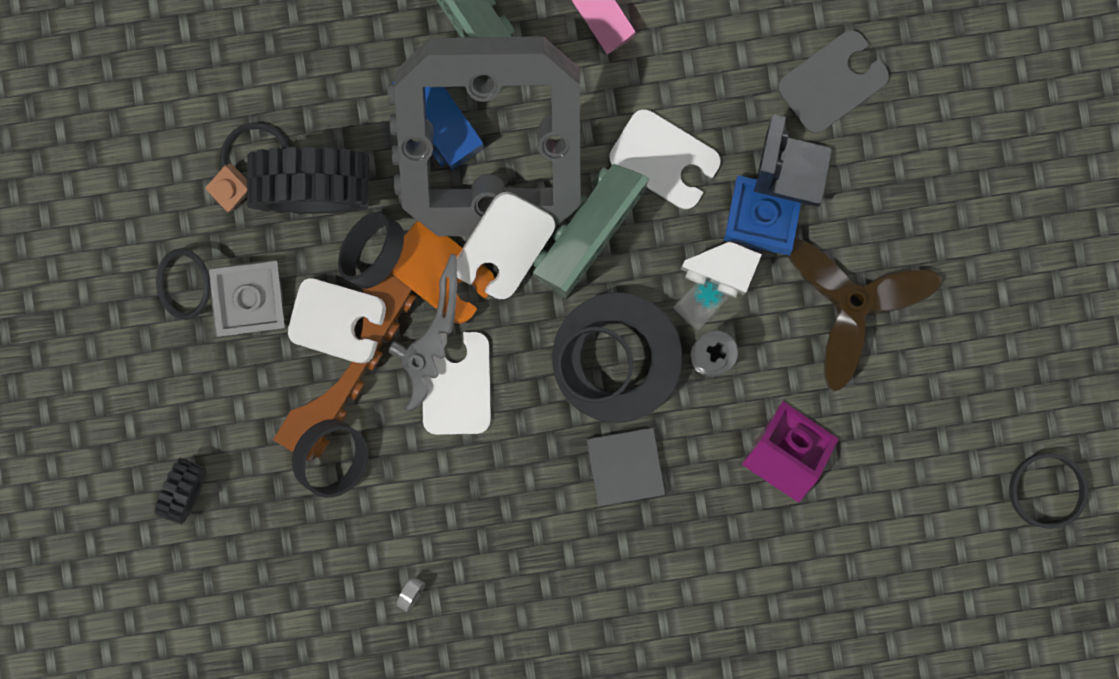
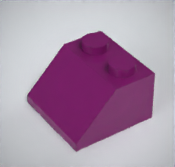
M782 401L754 442L742 465L799 503L819 479L839 438Z

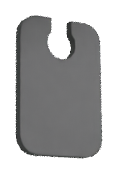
M844 32L780 80L778 91L781 97L808 132L820 133L882 89L888 82V70L880 59L871 64L869 70L864 74H855L849 69L848 59L851 54L861 52L869 46L859 32Z

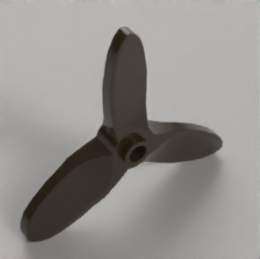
M794 238L792 252L790 256L787 255L800 275L812 287L836 305L838 316L829 333L824 357L825 381L827 386L835 392L848 384L859 363L865 340V316L872 313L893 312L917 304L933 295L942 282L941 276L930 270H912L884 276L863 287L855 285L827 255L803 240ZM850 300L856 301L858 307L852 305Z

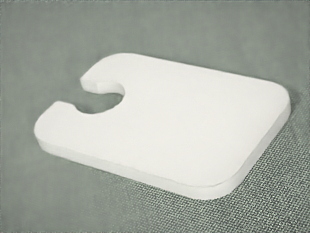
M639 110L631 117L612 148L610 163L611 165L614 163L644 174L649 178L647 189L678 208L690 209L698 203L704 192L696 187L686 186L681 180V171L688 165H695L702 170L704 175L712 179L720 166V157L714 149L649 110Z
M502 192L498 194L456 258L457 277L471 285L476 278L477 268L484 263H493L498 267L499 273L494 280L489 282L485 288V293L498 299L510 297L555 229V221L552 215L514 193Z
M309 278L304 280L299 287L288 327V336L297 345L364 364L373 358L378 342L370 339L359 340L354 332L355 324L360 318L366 317L370 322L382 325L386 306L379 297Z
M463 332L467 355L459 363H452L446 357L440 359L433 356L438 377L430 378L424 376L430 391L423 401V424L425 429L431 434L483 433L490 426L489 342L483 334ZM440 333L443 348H445L447 344V334Z

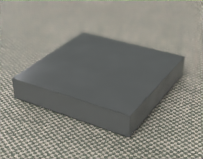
M654 428L586 440L598 507L665 495Z

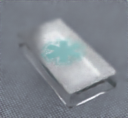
M706 280L704 285L695 283L673 309L698 331L730 296L717 291L719 285Z

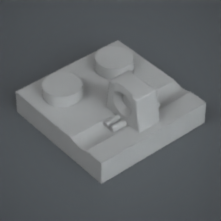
M276 260L207 268L210 278L215 335L217 337L285 328Z

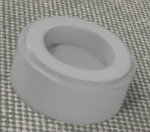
M416 577L411 578L397 600V607L409 613L418 601L425 583Z

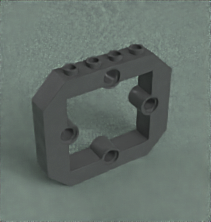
M544 36L429 38L396 70L395 83L388 84L389 105H395L396 114L390 115L391 136L397 135L398 145L392 146L393 165H399L400 174H395L394 176L395 195H401L402 208L437 236H471L494 198L502 192L514 193L552 215L555 227L581 206L579 67ZM480 75H487L491 78L483 80L477 77ZM551 85L552 114L544 117L539 123L538 148L540 154L545 159L552 161L553 188H505L504 182L499 177L486 174L475 179L472 189H431L429 158L433 152L434 127L427 119L425 87L465 86L471 98L485 102L497 97L501 86ZM552 136H560V137H562V138L555 140V139H551L550 137H552ZM412 138H419V139H421L422 141H418V142H417V141H413V140H411V139H412ZM489 196V197H493V198H492V199H485V198H483V197Z

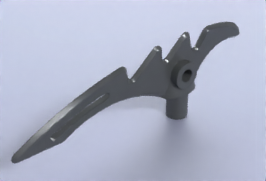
M455 254L450 255L439 280L438 307L428 329L409 348L394 341L389 349L390 354L402 360L401 366L407 371L411 379L412 394L405 407L407 411L417 409L430 391L424 376L430 378L438 377L433 356L440 359L445 357L440 332L451 333L457 299V259ZM447 277H449V299L446 317H444Z

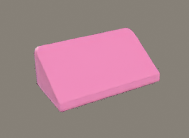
M572 0L607 55L635 37V30L615 0Z

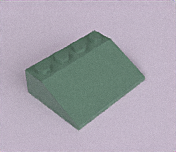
M437 0L461 38L511 37V34L515 32L505 15L498 17L492 7L496 5L495 0ZM501 86L500 92L509 86Z
M614 163L609 170L603 167L592 182L596 188L589 197L584 194L581 196V206L574 211L576 213L569 224H566L564 221L561 223L552 236L556 241L549 251L542 249L532 264L536 268L533 276L566 299L645 193L649 178L644 174Z

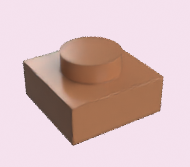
M230 163L221 169L205 189L227 212H231L247 196V179Z

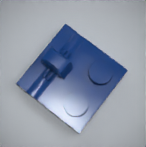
M737 175L724 241L748 246L750 249L766 250L790 256L793 249L801 203L754 192L756 179Z

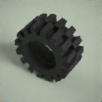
M178 458L176 463L173 464L172 470L169 471L167 480L163 483V489L159 493V499L156 502L155 514L182 525L191 513V509L196 503V498L200 494V488L206 476V468L183 458Z

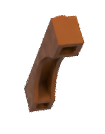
M392 273L378 285L362 291V293L379 297L386 306L382 325L372 323L368 318L363 317V330L360 340L370 339L378 342L373 358L364 364L351 362L339 381L325 394L307 405L291 410L273 440L293 452L300 437L311 426L325 420L344 421L348 413L344 410V407L350 398L356 400L365 385V382L361 381L367 369L371 371L375 369L383 353L379 352L380 347L385 339L389 342L393 339L400 327V324L396 322L402 311L407 313L410 311L418 297L411 288ZM329 433L322 436L312 446L308 453L307 461H312L315 456L319 459L322 457L330 443L326 439Z

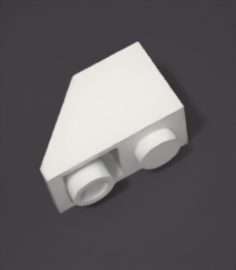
M727 242L685 260L681 270L687 272L685 278L702 285L705 284L706 280L719 285L717 291L736 298L738 293L744 295L747 292L762 254L732 242Z

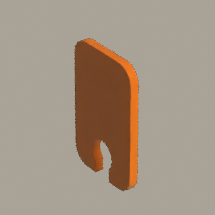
M417 221L404 236L401 255L391 273L437 309L441 275L450 255L455 254L457 258L463 248L448 236H437ZM483 264L477 268L476 278L472 285L476 292L484 299L488 296L485 293V288L495 277ZM447 277L446 301L443 313L445 316L449 299V277ZM457 277V285L464 282ZM457 294L453 322L462 324L466 323L474 315L477 308L470 302L461 300Z

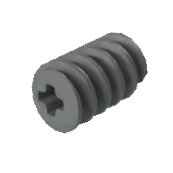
M711 331L701 336L692 346L690 353L691 363L695 370L709 377L719 376L730 370L736 363L738 356L737 345L733 338L721 331ZM716 346L718 348L717 354L721 358L711 362L709 360L711 354L706 352V350Z

